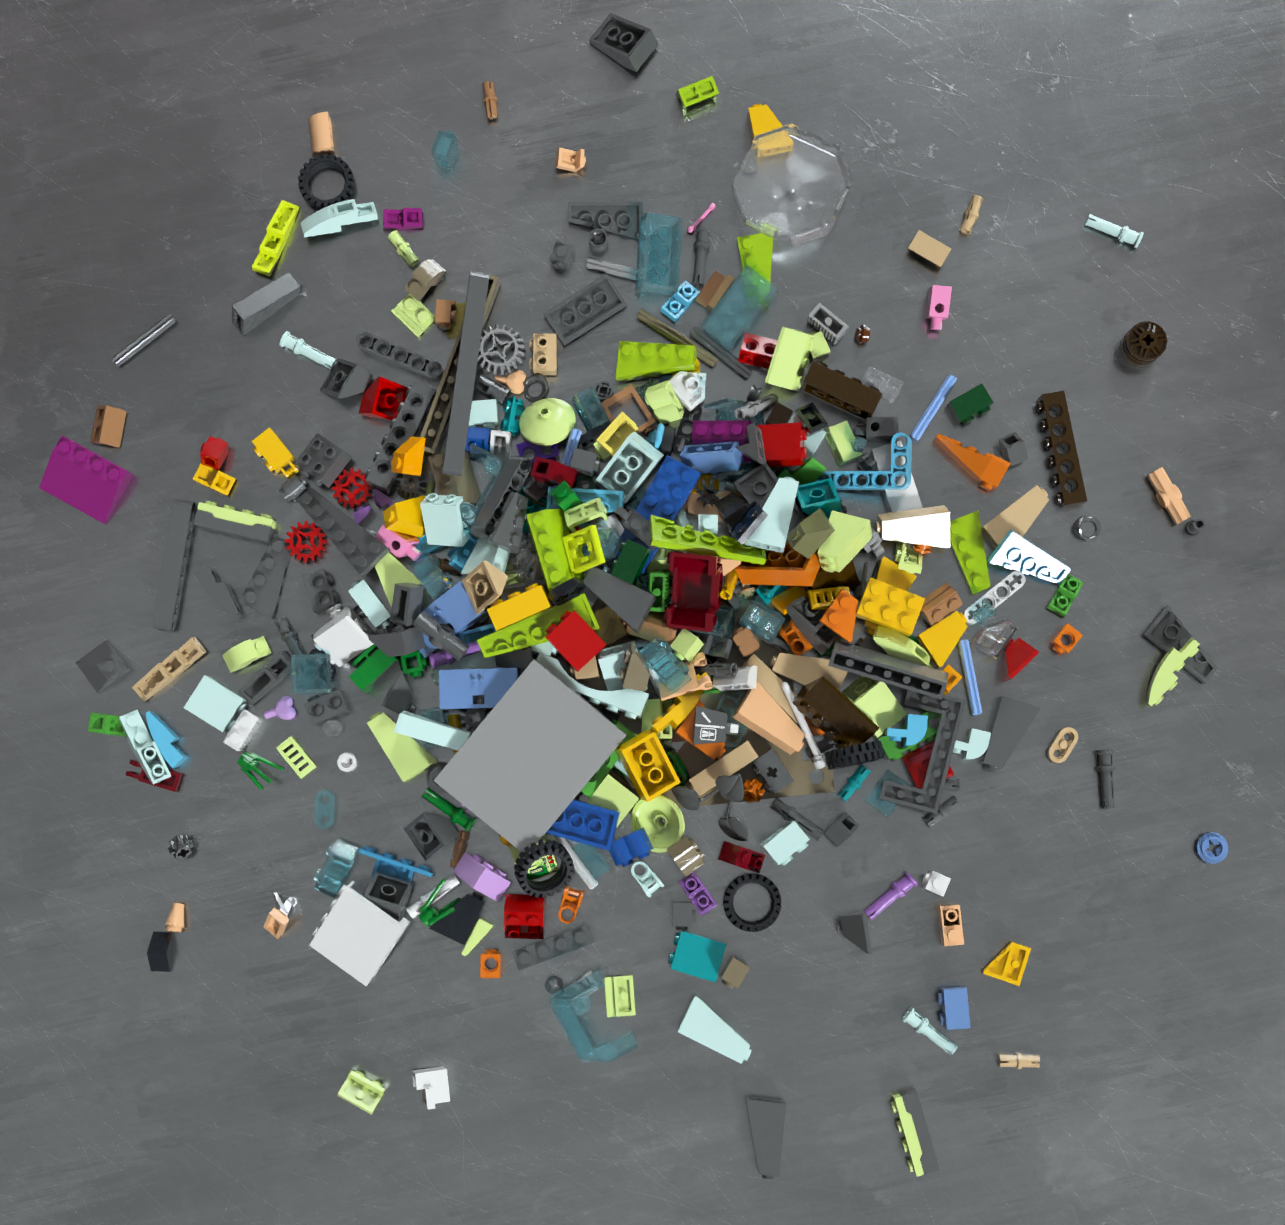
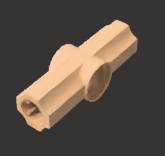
M1163 467L1147 475L1157 492L1158 502L1163 508H1166L1175 525L1192 517L1182 501V494L1179 488L1172 484Z

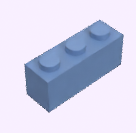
M738 441L685 445L680 454L683 464L701 474L733 473L739 471L744 461L742 453L736 449V447H739Z

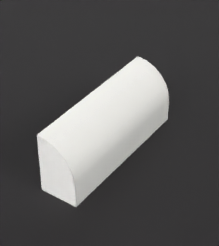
M898 441V446L903 447L902 442ZM891 444L872 449L870 456L873 460L877 461L875 471H891ZM905 457L898 458V466L905 464ZM912 473L911 484L907 489L882 490L889 513L923 508ZM885 476L878 478L880 486L885 484ZM899 476L897 478L896 482L898 486L904 484V476Z

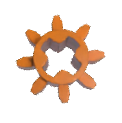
M746 779L743 784L744 799L747 802H754L755 800L759 802L766 791L762 789L763 784L758 779H751L750 781Z

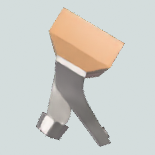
M276 892L273 893V898L277 908H273L268 914L263 927L279 939L289 922L288 913L290 908L296 902L293 898L289 897L283 904Z

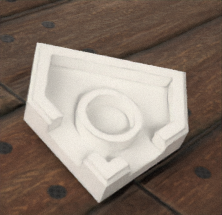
M679 371L668 380L675 391L676 397L689 412L705 400L706 373Z

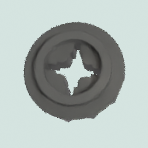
M436 762L427 770V785L435 792H447L434 782V779L439 775V769L441 772L448 764L446 762Z

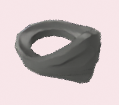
M541 374L529 376L524 383V396L530 401L541 400L547 394L549 388L546 378ZM535 381L541 382L543 384L541 394L537 397L530 396L528 393L529 386L535 383Z
M1084 515L1077 519L1072 526V530L1080 538L1091 540L1097 538L1100 534L1101 525L1096 517ZM1092 521L1096 527L1094 534L1086 535L1083 533L1081 523Z

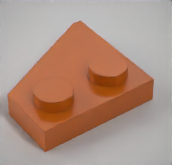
M841 589L819 621L848 643H851L858 600Z

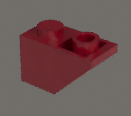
M535 457L531 476L537 482L558 486L565 480L572 489L577 475V470L540 457Z
M724 841L718 860L760 873L765 855Z

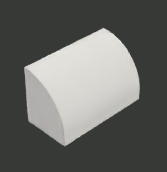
M757 666L738 667V672L734 676H714L713 687L720 691L756 689Z

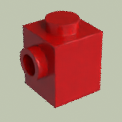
M210 436L207 442H204L201 446V464L219 470L228 455V442L221 438Z

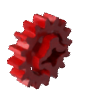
M353 468L350 469L349 473L344 469V475H338V481L335 480L333 482L336 487H332L331 490L336 492L333 497L335 499L339 498L337 501L339 505L344 503L343 507L345 509L350 505L351 509L355 510L356 505L360 507L363 502L368 504L366 499L367 497H373L369 491L374 490V488L367 485L365 474L362 475L360 469L356 473ZM357 478H360L364 482V485L358 484ZM352 485H354L357 488L353 490V493L349 491V489L352 488ZM341 493L347 494L349 501L344 499Z
M305 521L304 525L297 522L298 527L291 526L293 532L286 533L290 537V539H285V543L290 544L286 549L287 551L292 550L291 557L297 555V561L304 558V562L307 563L308 558H311L314 562V556L321 557L320 551L326 550L322 546L327 544V540L322 539L326 534L320 533L322 530L320 527L315 528V522L311 526L308 524V521ZM301 530H311V531H310L309 533H303ZM296 536L298 539V543L294 547L293 540ZM319 537L318 547L314 544V540ZM302 538L306 540L310 538L311 547L307 544L302 545ZM302 551H310L311 553H309V554H303V553H300V552H302Z

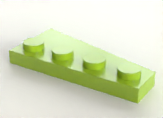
M774 231L737 237L750 311L765 309L769 306Z
M979 510L950 521V545L971 595L991 587Z

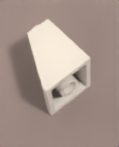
M347 605L313 635V644L318 650H323L327 654V659L333 665L336 663L338 667H341L373 645L368 636L374 634V632Z

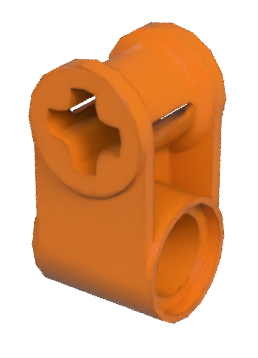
M792 619L786 625L783 624L779 627L780 635L785 639L794 654L802 655L813 648Z
M569 885L565 887L558 912L561 922L569 924L575 920L585 890L569 888ZM569 894L575 895L577 898L571 897ZM565 909H569L573 913L572 919L568 921L562 918V912Z

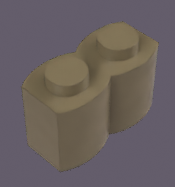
M685 836L667 849L685 877L705 864L702 860L705 856L692 838L688 840Z

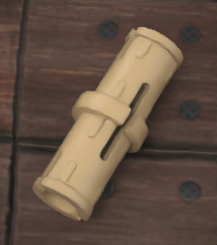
M972 195L968 209L964 212L965 217L959 229L962 233L971 234L975 220L979 217L978 212L983 202V198L979 195Z
M1016 1053V1055L999 1054L998 1059H1000L998 1060L999 1067H1016L1017 1069H1022V1067H1040V1063H1038L1040 1062L1039 1055Z

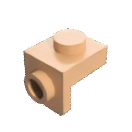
M559 147L556 150L555 168L577 172L584 167L586 162L584 149H579L576 152Z

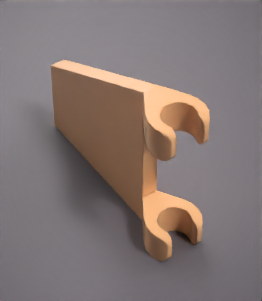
M703 652L696 654L691 662L687 661L658 683L662 701L699 689H712L713 684L708 675L703 676L698 681L694 666L703 667L707 665V659Z

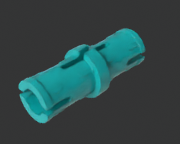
M861 764L855 774L847 779L848 782L838 792V795L843 797L845 801H848L856 789L861 788L860 784L871 771Z

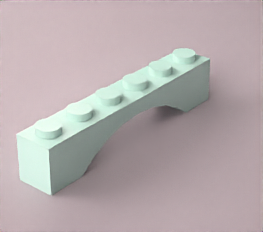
M539 653L537 660L581 697L589 699V703L597 706L601 703L606 705V709L617 713L619 710L624 712L628 718L635 720L638 717L641 719L649 699L648 693L628 688L616 691H599L588 688L571 678L562 668L558 659Z

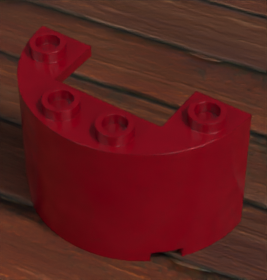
M680 551L668 553L667 564L670 565L669 571H671L670 576L673 578V585L670 586L672 603L664 612V620H667L666 627L713 632L718 618L715 614L720 609V592L723 585V566L718 563V561L721 562L720 556Z

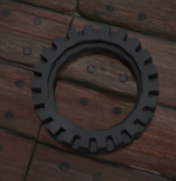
M323 154V156L316 155L315 159L310 158L309 163L305 162L304 168H301L300 175H298V186L303 198L311 207L319 211L332 204L352 199V194L355 192V179L350 167L342 158H337L332 154L330 156ZM326 166L335 167L344 175V189L333 199L322 200L315 197L310 192V177L319 168Z
M881 740L825 752L828 770L885 758Z
M546 839L545 843L543 840H539L538 845L535 842L531 843L532 848L525 847L526 853L521 851L519 854L520 858H517L515 861L517 864L514 865L516 879L523 891L527 892L530 896L533 895L538 898L540 895L542 898H545L547 893L549 896H553V891L559 893L561 891L559 888H565L567 886L565 882H570V876H573L574 873L572 870L574 869L573 860L566 848L555 840L552 842L550 839ZM547 855L560 857V868L551 878L541 882L528 880V869L536 860Z
M750 873L737 877L729 884L724 894L723 905L726 916L734 926L744 931L758 932L767 929L778 918L781 910V896L778 888L770 879L760 874ZM749 883L765 887L772 901L771 909L767 916L756 922L741 919L733 906L734 895L737 890Z

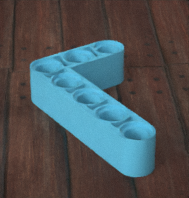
M901 432L896 433L892 437L891 471H825L815 482L820 481L824 476H828V478L832 479L836 490H905L911 484L912 440ZM905 437L906 444L903 447H899L897 444L898 440ZM905 457V464L898 466V458ZM847 476V483L841 486V477ZM861 476H866V483L860 486L858 482L859 478ZM885 476V484L879 486L878 478ZM899 476H904V484L898 486L896 482L897 478Z

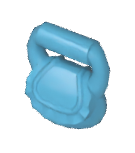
M659 423L646 438V441L658 451L661 449L665 428L662 423Z

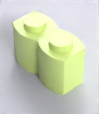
M668 380L647 388L645 401L652 407L653 416L656 421L664 425L682 419L684 414L683 406L676 397L675 391Z

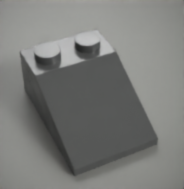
M612 13L608 15L589 39V42L623 67L635 72L638 71L658 45L651 29Z

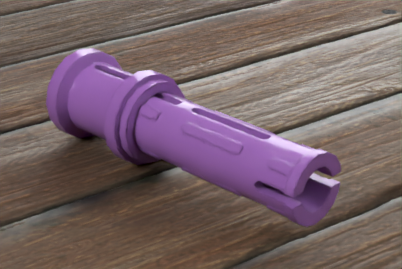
M477 641L466 644L469 646V649L463 657L481 652ZM445 650L435 654L429 653L434 670L448 663L451 665L456 660Z
M905 872V876L897 883L893 882L892 888L864 910L871 920L896 899L905 897V893L913 886H918L917 882L908 872Z

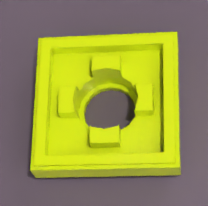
M590 525L562 537L572 575L605 563L596 525ZM584 544H587L588 551H590L589 556L586 557L582 552Z

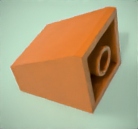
M698 701L676 731V734L713 761L715 758L719 760L726 751L723 748L725 742L693 745L696 706L705 708L703 703Z

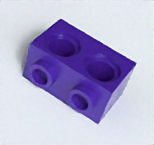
M529 441L516 444L520 457H524L528 452L535 454L531 460L532 468L535 457L554 461L560 459L556 444L540 446ZM545 447L553 449L549 455L544 454L542 451Z

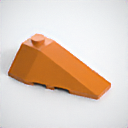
M937 434L934 442L976 482L980 483L982 488L989 491L991 489L995 490L1011 464L988 452L986 455H982L975 447L966 446L964 448L959 441L941 434Z

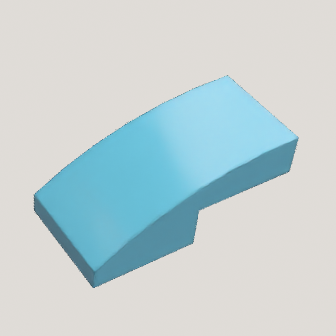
M685 280L677 288L673 296L661 307L660 312L675 323L695 300L700 291Z

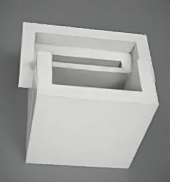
M439 1066L411 1071L413 1087H416V1090H421L422 1104L427 1110L435 1109V1104L450 1101L447 1069L445 1067Z

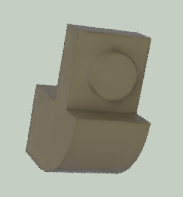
M425 260L412 273L413 277L404 289L417 301H421L429 288L437 286L447 271L435 260Z

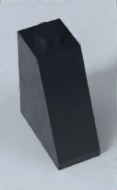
M473 892V894L468 893L451 907L455 909L453 912L436 921L429 929L462 945H466L486 904V901L483 900L484 896Z

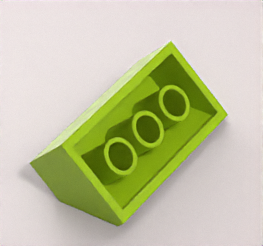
M545 509L527 514V526L547 593L554 587L574 577H579L582 580V572L572 575L562 537L569 535L570 531L563 509Z

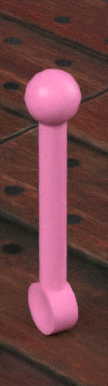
M714 203L709 206L692 226L687 228L688 233H693L696 226L716 207Z

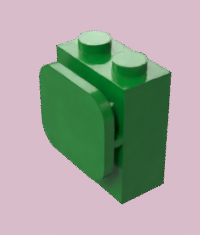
M373 644L352 663L356 670L349 678L361 691L369 693L399 664V656L388 657Z

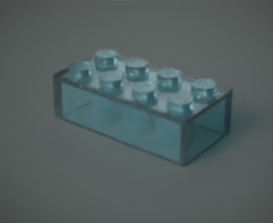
M646 212L640 218L635 292L671 297L678 292L683 218Z
M746 265L702 323L701 328L733 352L743 339L744 334L750 330L778 293L777 287Z

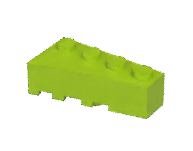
M619 341L616 379L618 383H625L630 380L636 381L647 377H659L670 373L675 374L679 371L695 370L697 350L694 345Z

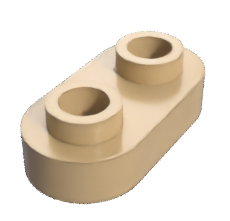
M1066 727L1058 732L1047 751L1050 761L1062 763L1067 759L1078 741L1077 731L1071 727ZM1065 734H1069V741L1064 739ZM1055 750H1058L1060 752L1059 757H1056L1054 755Z

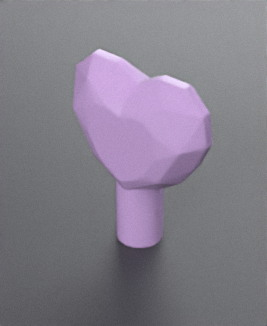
M288 695L283 696L276 703L274 709L264 712L265 718L278 716L284 720L293 719L296 715V711L292 707L293 699Z

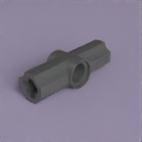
M425 611L414 621L413 625L429 637V641L433 646L444 649L456 660H461L467 653L469 646L456 637L454 631L448 625L439 623Z

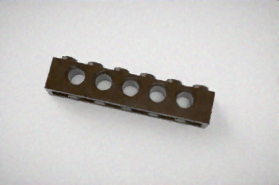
M1063 390L1042 394L1038 398L1036 406L1042 416L1040 425L1046 435L1044 437L1045 448L1049 450L1048 464L1053 469L1052 483L1057 488V493L1055 494L1057 504H1060L1061 508L1083 505L1087 502L1065 392ZM1049 409L1055 410L1057 417H1052L1049 414ZM1053 428H1058L1061 431V435H1055ZM1057 446H1062L1065 453H1058ZM1061 464H1065L1068 467V472L1061 470ZM1066 482L1072 485V491L1065 489L1064 484Z

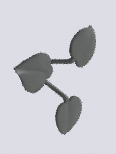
M741 774L717 777L715 780L717 788L703 798H698V793L686 786H674L671 788L676 800L688 810H698L700 807L699 803L720 791L722 797L730 799L725 818H720L719 820L721 830L732 839L748 841L749 833L744 822L736 817L729 816L733 801L740 802L744 798Z

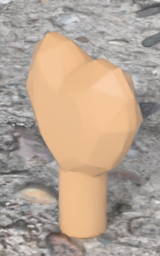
M516 370L509 373L506 377L495 375L494 380L497 383L505 384L507 388L511 389L512 393L520 394L524 391L523 382L526 379V374L524 371Z

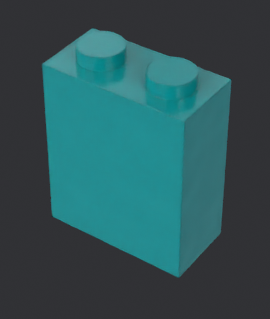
M681 930L680 934L676 933L673 943L677 945L675 953L671 952L668 964H671L670 969L716 983L727 944Z

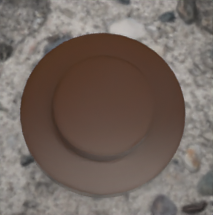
M861 325L860 328L856 329L855 339L860 344L863 342L867 343L870 337V328L866 327V325Z

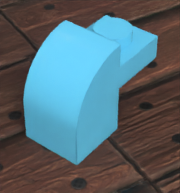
M907 714L905 729L886 728L885 737H890L889 741L901 742V738H904L903 746L914 745L921 741L926 734L928 716Z

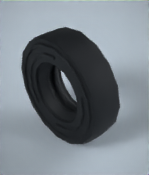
M673 427L665 428L660 449L664 456L661 460H665L667 455L671 457L676 429Z

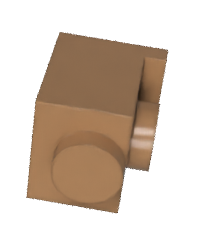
M436 299L435 324L440 329L449 330L452 327V322H455L456 310L453 309H457L456 301Z

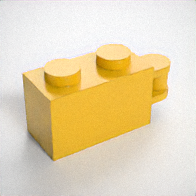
M270 427L252 440V443L255 445L253 450L259 457L263 455L267 460L264 464L271 472L273 470L278 474L283 472L287 479H290L299 472L293 464L296 459ZM290 465L291 468L288 471H285L284 469Z

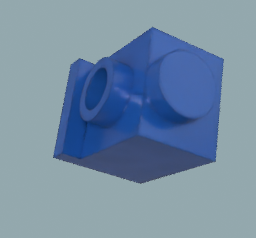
M468 427L466 450L484 452V455L488 456L491 439L490 429Z

